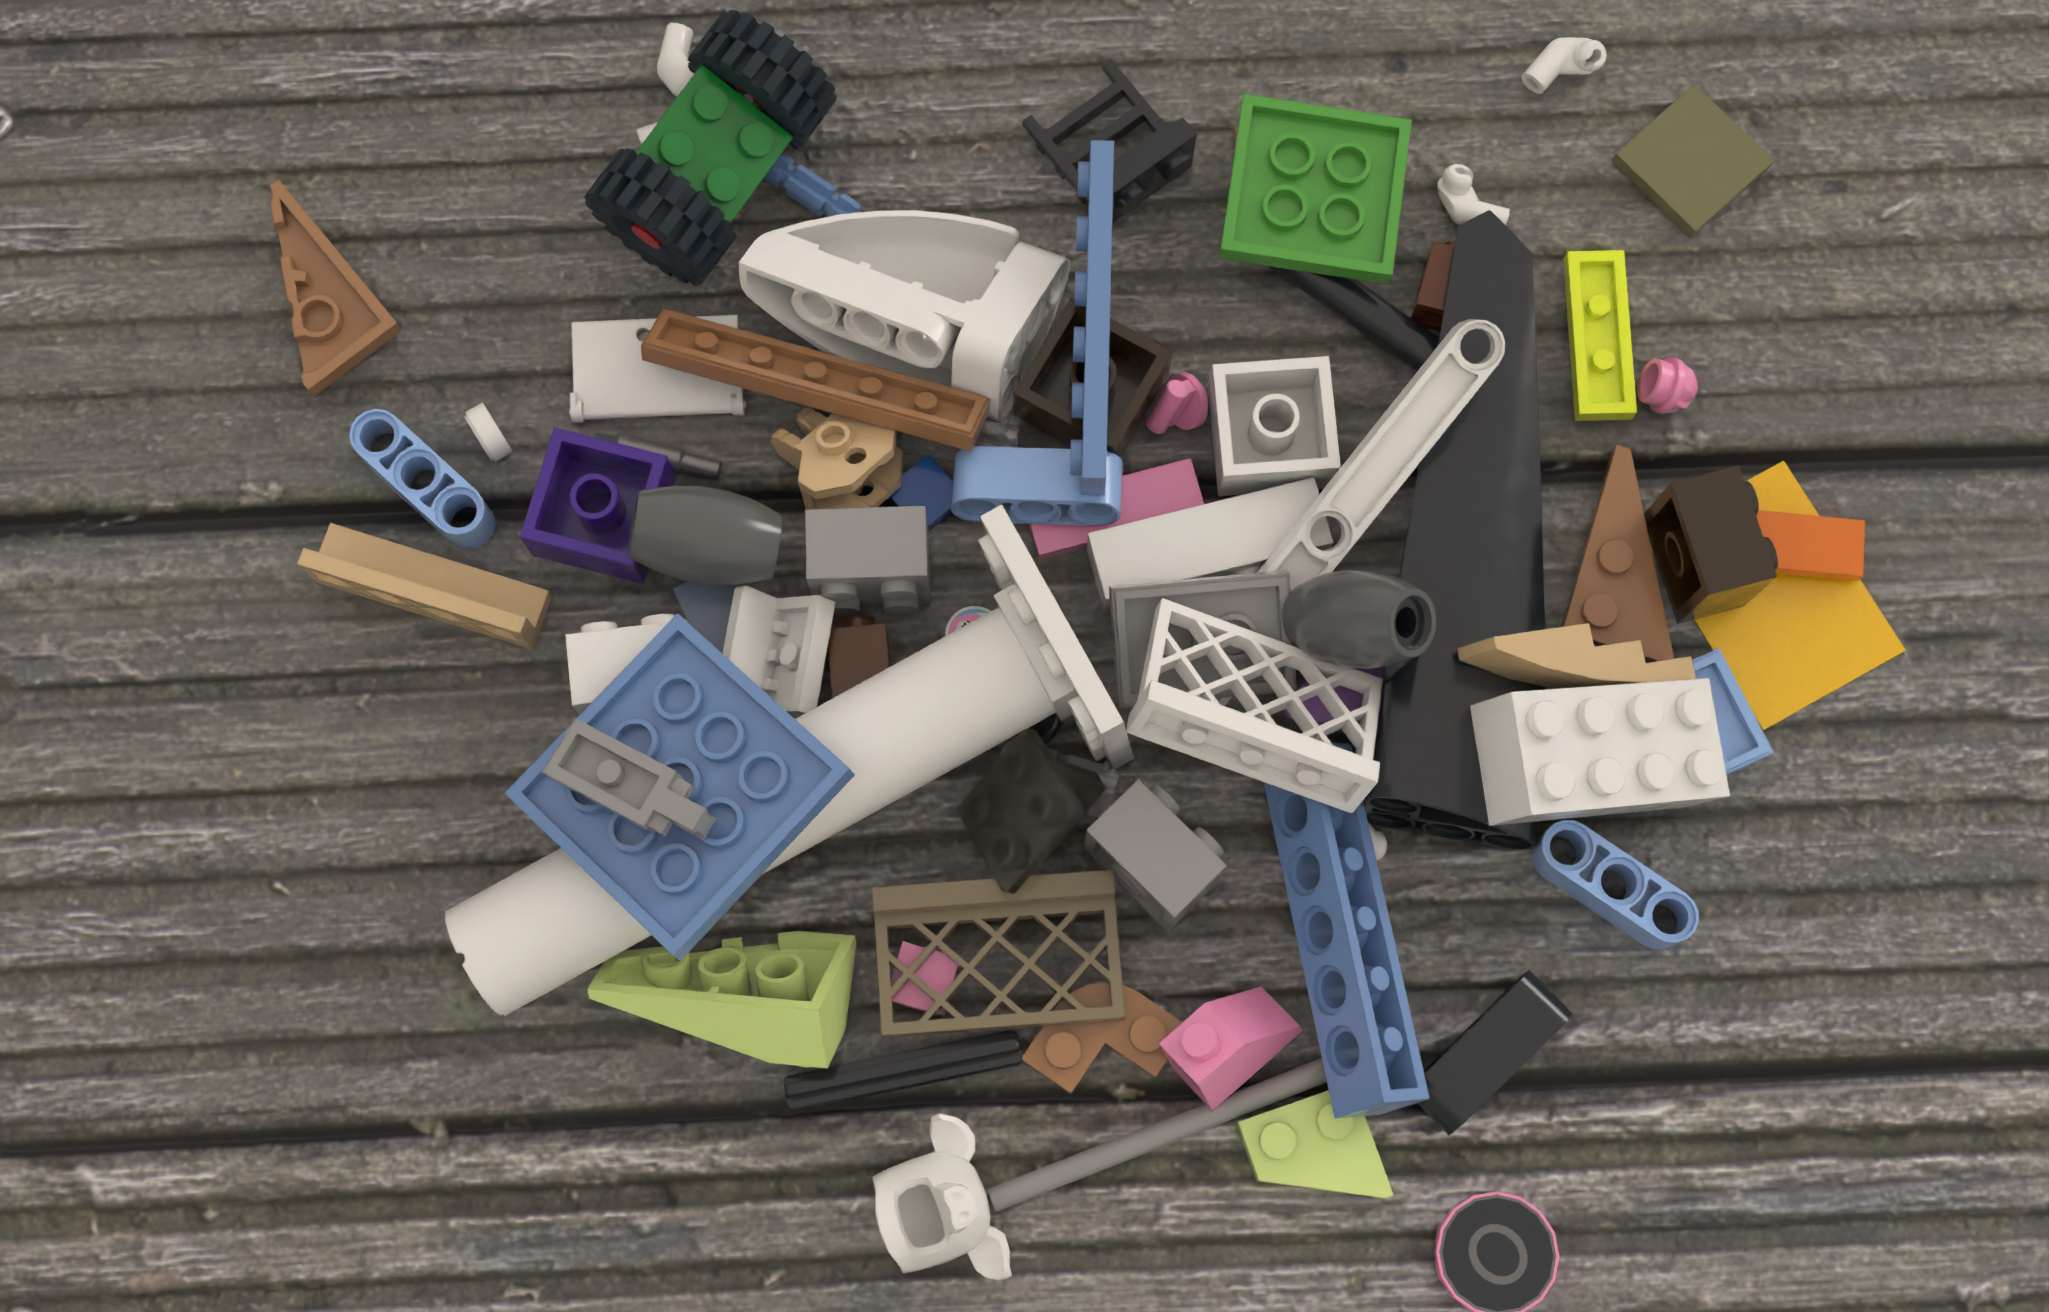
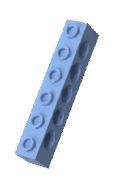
M1332 743L1333 746L1352 752L1350 743ZM1264 782L1335 1119L1381 1115L1430 1099L1364 802L1362 801L1353 813H1349Z

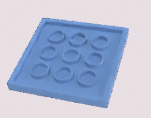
M677 613L576 719L677 771L684 778L683 780L695 787L688 799L708 810L707 813L716 817V821L704 841L678 828L674 824L665 837L655 831L650 833L555 782L542 773L569 727L520 776L505 794L661 945L681 961L855 774Z

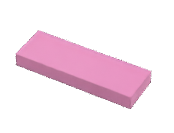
M1189 458L1123 475L1121 513L1119 520L1105 526L1029 524L1038 560L1087 548V537L1090 532L1203 505L1204 501L1192 460Z

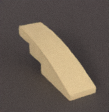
M1589 623L1495 636L1457 648L1460 661L1508 679L1553 689L1696 679L1691 656L1646 663L1641 640L1594 647Z

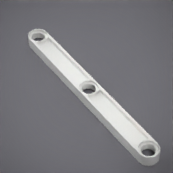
M1468 319L1459 322L1449 331L1257 573L1288 571L1290 573V587L1292 591L1301 583L1333 572L1500 363L1505 352V340L1503 333L1495 324L1487 320ZM1480 329L1489 337L1490 351L1481 362L1472 364L1462 356L1460 344L1463 336L1468 331ZM1325 516L1334 517L1341 527V537L1338 543L1326 550L1316 548L1310 538V531L1314 522ZM1232 697L1216 699L1220 705L1225 706Z

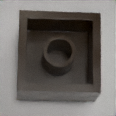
M1072 297L1069 299L1013 393L1014 416L1071 446V439L1082 440L1083 419L1071 418L1072 383H1084V362H1073L1074 326L1085 327L1086 307L1074 306V298ZM1111 318L1107 451L1121 457L1169 375L1173 352Z
M1739 465L1671 482L1644 513L1650 544L1677 624L1744 607L1777 578L1775 571L1778 567V558L1775 547L1770 538L1763 537L1756 517L1759 511L1758 498L1752 484L1748 481L1744 482Z

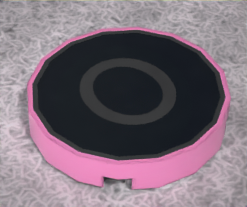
M1499 1191L1469 1196L1452 1207L1437 1228L1434 1243L1436 1244L1434 1251L1436 1260L1434 1261L1437 1276L1450 1297L1471 1312H1525L1541 1302L1555 1282L1560 1257L1555 1232L1543 1213L1520 1196Z

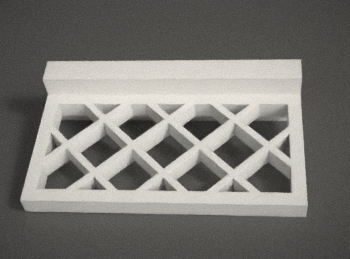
M1162 598L1155 608L1138 699L1129 713L1126 731L1131 735L1353 813L1378 783L1380 762L1374 761L1373 755L1383 679L1352 667H1342L1321 661L1295 646ZM1169 623L1189 630L1198 642V645L1182 651L1168 632ZM1231 645L1244 650L1254 665L1238 671L1222 648ZM1207 655L1222 678L1205 684L1190 661ZM1286 665L1299 670L1309 683V686L1294 692L1278 668ZM1174 668L1190 691L1184 692L1159 683V674ZM1261 675L1278 697V699L1264 705L1261 704L1246 683ZM1343 686L1362 693V707L1350 712L1333 688ZM1231 689L1247 712L1242 713L1220 705L1214 695ZM1318 696L1334 719L1318 725L1302 702ZM1287 709L1303 733L1300 734L1276 725L1270 715ZM1342 729L1356 748V754L1333 746L1326 735Z

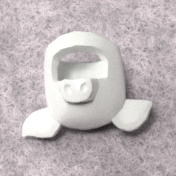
M938 1113L931 1117L929 1128L934 1152L888 1168L872 1177L875 1190L876 1221L884 1246L891 1257L897 1262L903 1274L940 1265L967 1253L976 1271L984 1277L995 1280L1007 1279L1012 1276L1010 1269V1250L1006 1235L995 1227L990 1226L991 1215L988 1199L979 1175L970 1163L975 1152V1135L969 1126L959 1118Z

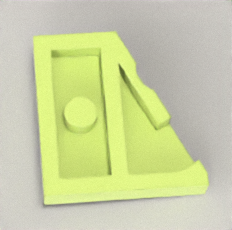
M1329 1090L1236 1123L1257 1182L1370 1196L1379 1199L1394 1195L1366 1117L1335 1119Z

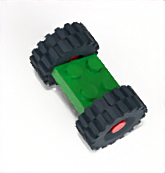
M729 10L728 13L723 11L687 59L689 61V71L694 73L636 152L629 148H626L625 151L623 149L618 150L584 197L586 199L585 204L589 209L593 210L592 215L597 221L605 223V229L612 236H618L623 241L622 244L630 251L635 250L642 256L641 259L650 265H657L661 272L670 277L674 274L683 283L687 284L690 282L693 286L702 285L736 238L731 222L784 149L788 145L793 149H799L800 146L803 147L836 102L837 95L833 94L835 91L833 83L825 80L827 74L821 67H816L811 63L813 58L806 51L800 52L793 46L795 42L785 34L783 37L776 34L773 26L764 21L762 24H759L754 16L747 13L741 16L737 10Z

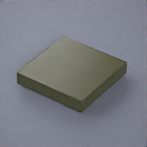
M1694 84L1615 154L1612 162L1683 232L1692 238L1771 167L1774 160Z

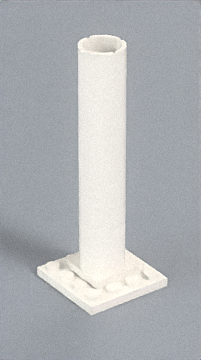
M1002 504L980 516L987 535L978 539L995 577V581L1001 590L993 595L998 608L795 719L847 765L855 776L764 873L1054 713L1058 715L1060 721L1072 715L1074 716L1079 732L1095 761L1106 756L1113 770L1134 759L1124 721ZM562 848L445 911V923L449 937L456 953L465 956V961L462 965L487 1004L499 1015L504 1014V1016L651 936L637 920Z

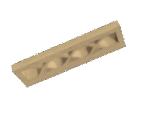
M330 523L319 552L303 548L297 563L317 583L532 650L553 597L549 590Z

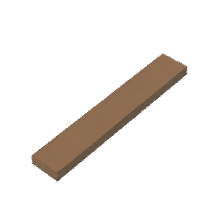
M664 308L641 345L643 361L970 452L990 411V399L981 395Z

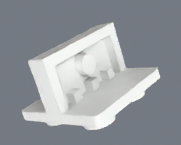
M738 586L734 590L722 654L794 719L817 707L831 634L835 601L821 595L775 598L749 586Z

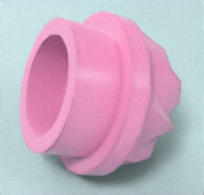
M1667 357L1664 360L1653 358L1646 364L1641 373L1637 393L1639 400L1649 404L1653 412L1660 414L1672 413L1679 409H1686L1697 394L1698 384L1694 371L1685 365L1681 359L1675 357Z

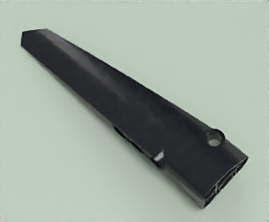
M1488 210L1458 225L1438 345L1459 322L1468 319L1487 320L1495 324L1503 333L1505 352L1498 366L1418 465L1399 578L1421 589L1430 597L1436 612V630L1430 646L1424 653L1410 660L1384 667L1382 684L1385 685L1373 755V760L1380 762L1378 783L1365 797L1364 807L1368 822L1378 826L1506 849L1527 850L1535 847L1539 821L1489 826L1470 706L1510 692L1546 690V687L1508 679L1460 661L1457 648L1491 637L1545 629L1533 254L1491 210ZM1473 329L1463 336L1460 350L1466 361L1475 364L1487 357L1490 351V341L1484 331Z

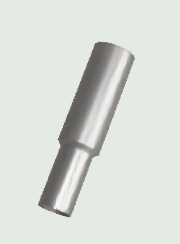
M621 435L618 441L619 444L667 455L676 474L684 472L714 480L719 479L722 468L721 460L687 453L682 448Z

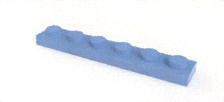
M1091 140L1090 162L1078 161L1077 197H1089L1088 216H1077L1076 251L1087 252V271H1075L1074 306L1086 307L1085 327L1074 326L1073 362H1084V383H1072L1071 418L1083 419L1082 440L1071 439L1070 475L1081 476V495L1104 496L1107 463L1114 141Z

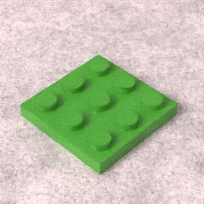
M1243 94L1219 258L1389 285L1394 268L1412 119Z

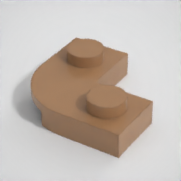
M1108 982L1087 984L1069 993L1086 1008L1111 1006L1110 985ZM1123 985L1125 1020L1043 1026L1022 1056V1060L1029 1067L1070 1095L1104 1045L1155 1079L1167 1061V1057L1159 1043L1175 1030L1182 1021L1141 993ZM1062 999L1054 1010L1073 1008Z

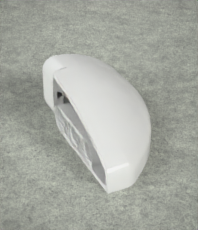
M919 210L847 213L786 226L762 234L753 242L739 261L740 284L747 297L824 353L987 397L990 399V411L987 418L999 423L1003 422L1013 407V393L1047 338L1070 271V260L1068 258L1022 241L1019 242V232L1011 226L968 216Z

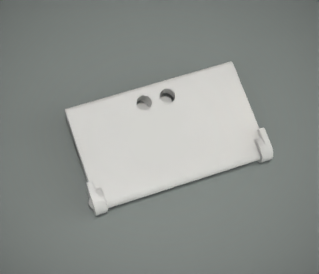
M738 315L696 316L697 318L739 329ZM657 318L572 322L573 393H570L569 414L572 423H585V420L726 413H732L733 416H744L747 404L744 399V388L643 361L641 345ZM645 330L646 332H642V333L640 334L639 340H638V334H639V332Z

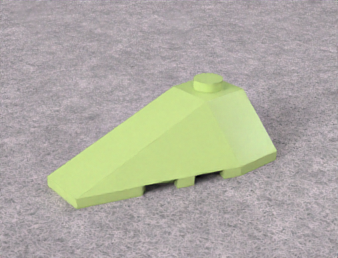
M807 931L778 933V943L743 947L742 937L722 939V948L702 952H688L681 961L675 958L664 946L624 950L603 962L587 990L589 999L768 1063L828 1069L846 1030L856 939L855 935Z

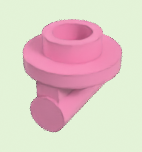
M1181 372L1170 376L1165 382L1161 396L1146 420L1148 429L1153 433L1163 434L1167 431L1168 427L1173 425L1183 430H1191L1201 426L1205 422L1208 413L1209 399L1206 389L1190 373Z

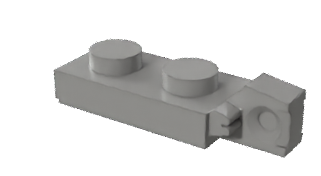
M576 718L542 773L555 782L650 833L655 831L665 837L674 824L678 828L704 841L716 821V817L707 813L708 810L688 799L695 787L683 780L684 778L677 771Z

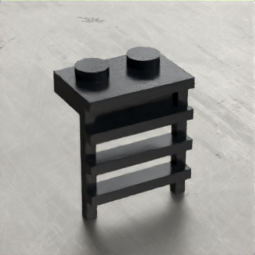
M1109 59L1102 64V71L1112 81L1111 85L1046 131L1043 130L1032 115L1022 121V126L1035 140L1036 148L1041 154H1046L1056 166L1058 175L1062 179L1066 178L1077 192L1078 161H1090L1091 140L1114 141L1115 143L1143 122H1146L1154 133L1114 161L1112 223H1114L1192 167L1197 134L1183 117L1167 127L1113 60ZM1125 97L1133 108L1066 156L1057 147V144ZM1077 197L1082 204L1086 203L1089 206V197Z

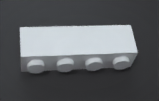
M1312 477L1088 533L1086 549L1104 614L1110 612L1109 586L1257 573L1318 497L1319 491L1315 478ZM1326 516L1314 522L1310 531V538L1314 546L1323 550L1331 548L1334 543Z

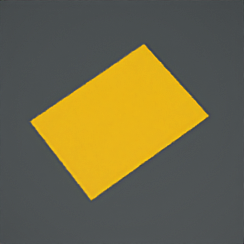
M1784 461L1747 480L1755 489L1759 510L1819 516ZM1776 574L1777 578L1744 607L1695 619L1696 624L1713 650L1720 648L1763 730L1906 651L1860 579L1858 581Z

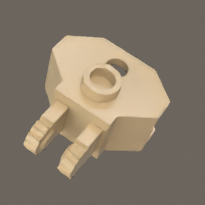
M805 407L796 414L797 418L795 421L806 437L800 439L796 435L790 434L784 428H780L771 436L770 443L776 453L799 470L798 484L806 510L879 507L901 487L904 454L903 450L896 447L897 431L834 413L829 417H825L821 413L815 412L814 409ZM863 485H869L874 488L870 494L858 496L863 490Z

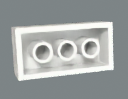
M1709 678L1518 691L1470 706L1489 826L1682 808L1730 796Z

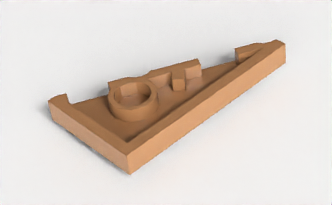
M278 179L270 185L272 190L271 212L273 223L277 227L282 251V257H280L287 300L290 302L293 311L291 322L294 338L299 344L304 372L301 374L302 382L312 396L315 397L402 330Z
M1616 445L1610 455L1561 627L1589 623L1594 647L1641 640L1646 663L1669 660L1674 658L1632 453L1630 448Z

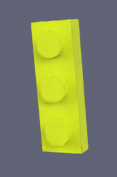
M1624 250L1567 251L1563 259L1575 421L1632 420L1637 413Z

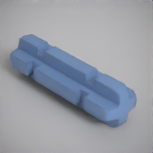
M783 152L763 178L778 189L784 186L783 188L786 189L785 194L819 217L862 212L861 206L857 201L845 193L839 196L836 193V187L803 165L796 167L793 164L794 159Z

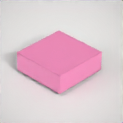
M903 941L897 959L908 968L923 952L925 947ZM935 951L915 975L941 996L955 980L959 966L944 953ZM894 968L891 978V987L902 975L896 968ZM908 981L892 999L894 1004L925 1013L935 1003L911 981ZM941 1008L935 1016L944 1018L945 1011Z

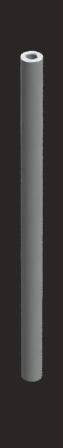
M1322 1058L1232 1093L1213 1111L1206 1104L1197 1106L988 1188L987 1191L995 1212L1324 1084L1327 1080Z

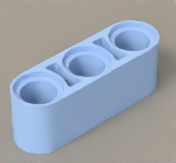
M372 409L365 411L355 419L349 433L351 445L367 466L405 502L459 549H478L489 542L496 526L494 514L474 487L390 412ZM387 433L394 434L393 442L387 449L380 452L371 451L372 443L377 437ZM426 470L435 471L434 480L429 486L420 490L411 489L412 481L417 474ZM467 507L477 509L476 517L469 525L461 528L452 527L453 517L458 511Z
M975 446L971 452L961 449L955 456L951 511L960 519L982 522L981 515L1002 504L1013 524L1105 526L1116 522L1120 517L1123 462L1119 456L1107 451L1105 496L1081 495V476L1070 475V449Z
M1562 820L1552 824L1536 839L1535 847L1531 849V861L1535 870L1547 881L1642 945L1653 950H1664L1688 939L1695 932L1699 922V913L1695 902L1685 892L1584 824L1574 820ZM1552 838H1563L1573 845L1576 852V859L1573 865L1561 864L1553 858L1550 851ZM1604 871H1612L1624 880L1626 894L1623 900L1611 898L1604 892L1601 886V877ZM1655 905L1665 906L1674 913L1677 925L1674 934L1663 933L1655 926L1652 918Z

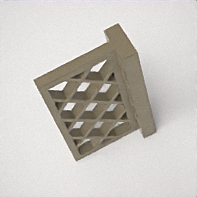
M1114 869L872 887L882 1038L1125 1020L1115 904ZM1104 914L1105 937L1090 955L1063 933L1078 915ZM1066 916L1057 927L1047 919L1049 917ZM1034 919L1051 933L1030 959L1004 938L1005 934L1018 920ZM1005 921L997 931L986 922ZM974 923L990 937V940L969 964L943 942L958 924ZM945 925L937 936L926 928L928 926ZM914 928L930 941V944L907 968L889 952L888 929ZM1057 939L1084 961L1062 987L1036 966V963ZM997 944L1023 965L1002 991L975 970ZM937 948L962 969V972L941 996L915 975ZM1105 949H1107L1108 970L1096 961ZM890 964L902 974L892 987ZM1091 967L1109 983L1111 1006L1086 1008L1068 992L1087 969ZM1029 971L1056 993L1039 1012L1025 1013L1008 998ZM969 976L995 997L980 1016L964 1017L947 1002ZM908 981H911L935 1002L919 1021L894 1022L892 999ZM1062 999L1073 1008L1053 1010ZM1001 1004L1013 1013L992 1015ZM941 1008L952 1017L931 1020Z

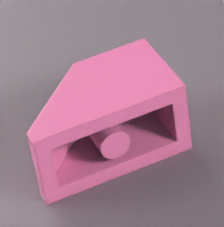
M1260 986L1204 1003L1165 1037L1159 1045L1173 1070L1213 1111L1303 1030Z

